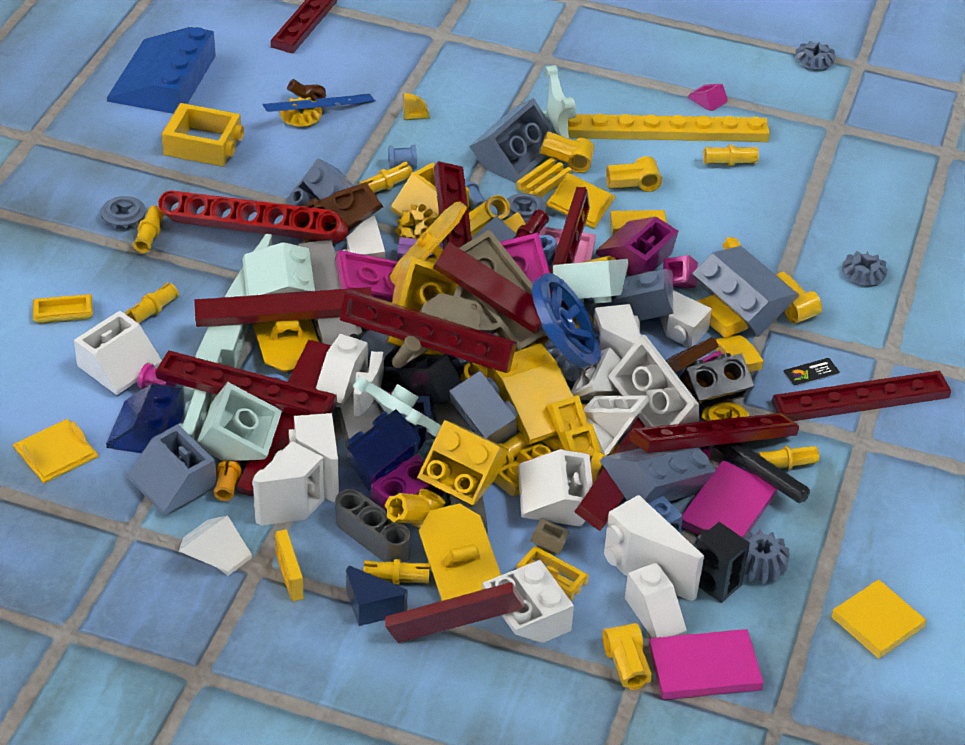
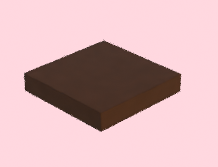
M711 337L673 355L665 361L676 373L718 348L719 345L716 339Z

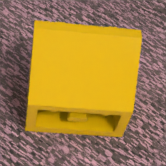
M432 162L411 174L391 205V210L399 217L403 215L402 210H408L411 204H423L434 212L436 219L439 217L434 174L435 163ZM466 187L467 203L469 207V189ZM414 220V224L412 225V227L415 228V226L419 224V221Z
M444 420L417 478L471 505H475L496 479L509 449L455 423Z

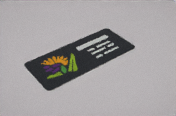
M825 358L785 369L784 373L791 383L796 386L838 374L840 371L830 358Z

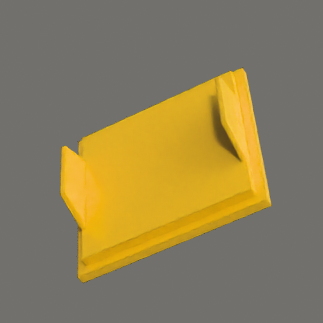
M567 173L546 203V206L567 216L576 187H586L590 210L585 225L595 229L616 196Z
M68 418L13 444L15 450L43 484L99 457L98 453L86 441L82 430L74 421L71 423Z

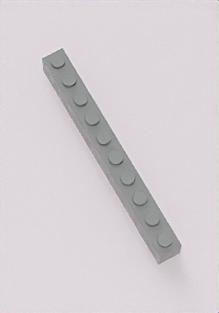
M332 240L298 244V246L309 248L315 291L341 289L335 259L338 250L334 251ZM340 317L313 319L320 343L332 345L339 334L350 336L351 334L358 335L362 333L361 327L340 321ZM354 390L342 408L335 406L351 468L388 463V450L393 449L391 432L384 429L387 426L385 411L383 409L379 410L378 406L380 405L374 400L361 416H354Z

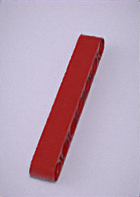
M174 190L164 192L158 201L159 209L177 223L315 241L332 240V243L342 241L348 233L347 224L332 210ZM179 202L178 207L171 211L172 206ZM201 206H205L204 210L197 214V210ZM231 209L229 215L222 218L223 213ZM257 212L256 217L253 220L248 221L249 216L252 213ZM283 215L282 221L274 224L276 218ZM306 219H310L309 224L301 228V223ZM337 222V225L333 230L327 231V228L331 223Z

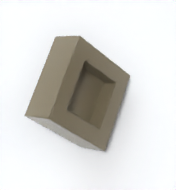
M541 518L530 541L546 552H555L560 555L570 531Z

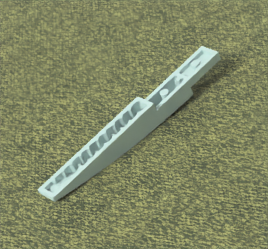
M266 234L254 251L272 246V234ZM243 267L225 297L247 296ZM251 323L209 326L195 357L236 368ZM184 386L185 420L184 423H179V425L197 442L215 394Z

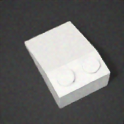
M640 495L609 511L604 555L611 565L616 566L626 576L631 571L657 562L673 584L676 595L690 601L697 598L704 555Z

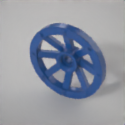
M545 273L536 278L532 285L533 301L542 322L543 330L548 338L577 367L586 369L597 363L601 355L600 342L593 322L584 307V303L580 301L564 280L557 275ZM550 289L553 290L552 299H551ZM562 299L569 307L568 310L561 307ZM573 317L576 318L581 329L576 328ZM576 339L585 340L586 347Z

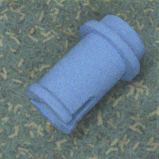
M466 181L465 186L469 189V206L473 210L483 203L485 199L480 194L479 186L476 183Z

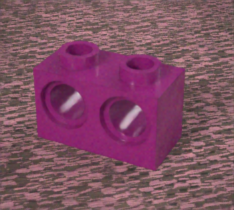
M417 454L408 461L402 462L386 476L378 478L371 485V500L387 512L385 504L389 496H396L398 493L418 495L420 489H426L442 497L443 490L417 478L425 462V459Z

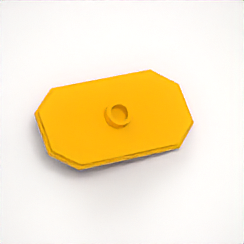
M461 202L454 203L444 210L434 223L417 239L415 244L397 262L390 274V280L395 285L401 263L411 256L425 261L432 254L438 260L444 250L439 244L460 222L467 207Z
M311 319L252 323L264 363L281 372H292L308 339L319 342Z
M460 503L428 511L419 529V535L442 601L483 590V582L501 576L479 514Z

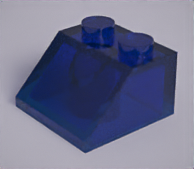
M150 384L126 399L107 440L106 447L142 454L153 437L181 423L184 415L182 388Z
M397 409L390 414L386 411L383 412L372 422L373 427L365 434L359 431L347 442L349 446L346 448V457L368 491L371 490V485L378 478L386 476L402 462L408 461L418 452L421 437Z

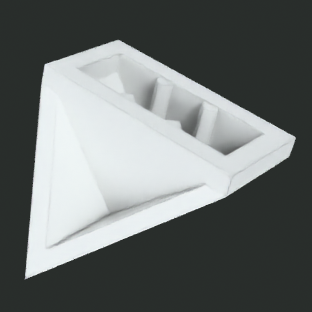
M594 396L583 409L588 424L593 423L602 454L607 456L632 427L649 402L647 396Z
M228 515L209 519L183 537L179 552L217 567L227 576L252 558L251 552Z

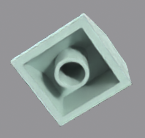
M282 242L244 254L242 257L247 296L315 291L309 248Z
M628 259L553 265V274L563 279L583 303V298H593L594 303L612 302L611 296L621 295L628 268Z
M227 382L210 405L197 443L207 453L222 461L265 459L268 455L282 410Z

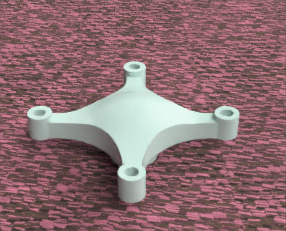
M545 66V75L549 77L547 110L543 111V113L550 120L556 133L569 139L568 119L576 117L575 101L573 97L566 98L564 96L558 78L557 66Z
M358 376L353 387L361 392L365 390L369 392L389 416L403 422L422 425L427 428V432L437 437L441 425L412 408L419 398L418 396L398 384L393 392L389 394L363 377Z

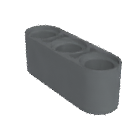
M345 489L336 495V524L342 531L383 562H394V559H400L401 562L409 560L410 531L403 523L391 521L384 509L355 489Z

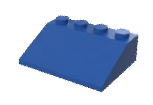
M187 27L144 39L107 96V101L174 114L180 103L188 104L216 56L214 31L200 27Z

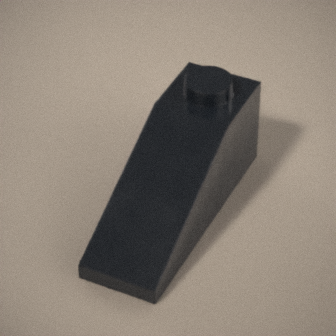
M395 354L384 362L383 378L402 386L416 396H430V402L445 404L451 401L450 390L462 383L448 355L422 354L402 368H395L393 366L392 360Z

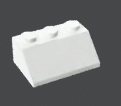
M641 335L608 375V378L622 396L648 397L649 402L638 416L646 427L699 422V403L647 336Z

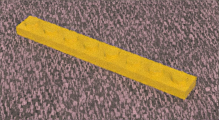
M576 113L575 118L568 119L569 138L768 142L770 135L767 118L755 116L708 117Z

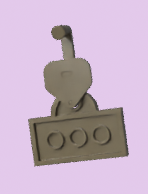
M490 229L459 248L532 295V282ZM461 286L455 289L453 295L438 294L427 301L420 310V312L490 334L498 332L501 337L517 342L515 352L529 347L546 335L542 322L536 332L532 333ZM407 336L404 344L393 357L392 364L395 368H402L430 349L422 347L416 337Z

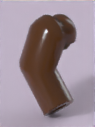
M292 79L287 86L288 91L298 97L300 96L302 99L310 97L312 101H316L315 99L326 98L325 88L318 84L303 85L297 80Z

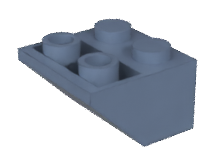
M318 158L286 199V202L289 205L302 206L307 204V201L316 198L320 200L332 196L335 192L353 187L354 185L338 168Z
M479 371L450 390L451 403L474 433L494 443L503 444L517 434L516 417L518 414L508 400L504 402L498 395L500 390L491 377L486 379L483 373Z
M179 424L153 437L128 474V479L164 516L216 486L217 482L215 460Z

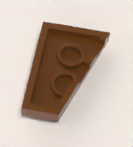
M365 182L335 192L334 195L320 200L316 198L307 201V204L302 205V207L335 211L347 224L349 232L383 208V205ZM310 219L304 220L301 223V228L306 227ZM337 222L331 223L328 226L327 231L333 230L336 227ZM303 239L305 243L316 242L315 240Z

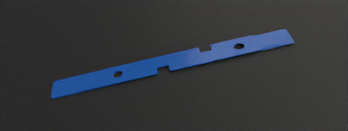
M371 94L315 99L317 102L301 100L262 104L267 112L336 106L335 103H340L341 105L357 104L376 100L373 99Z

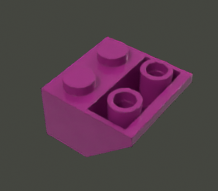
M658 217L631 220L596 250L595 254L599 257H615L616 260L628 259L626 272L628 276L654 271L663 263V259L668 258L673 253L679 231Z

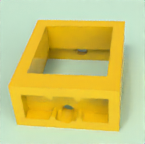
M180 103L161 134L163 155L224 167L229 157H233L238 141H242L244 136L241 115ZM190 128L222 135L219 140L187 135Z

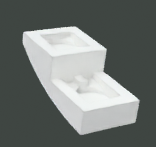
M371 351L369 373L356 372L355 381L358 376H361L377 387H381L384 375L383 352ZM355 387L354 416H361L370 407L375 398L366 390L361 392Z

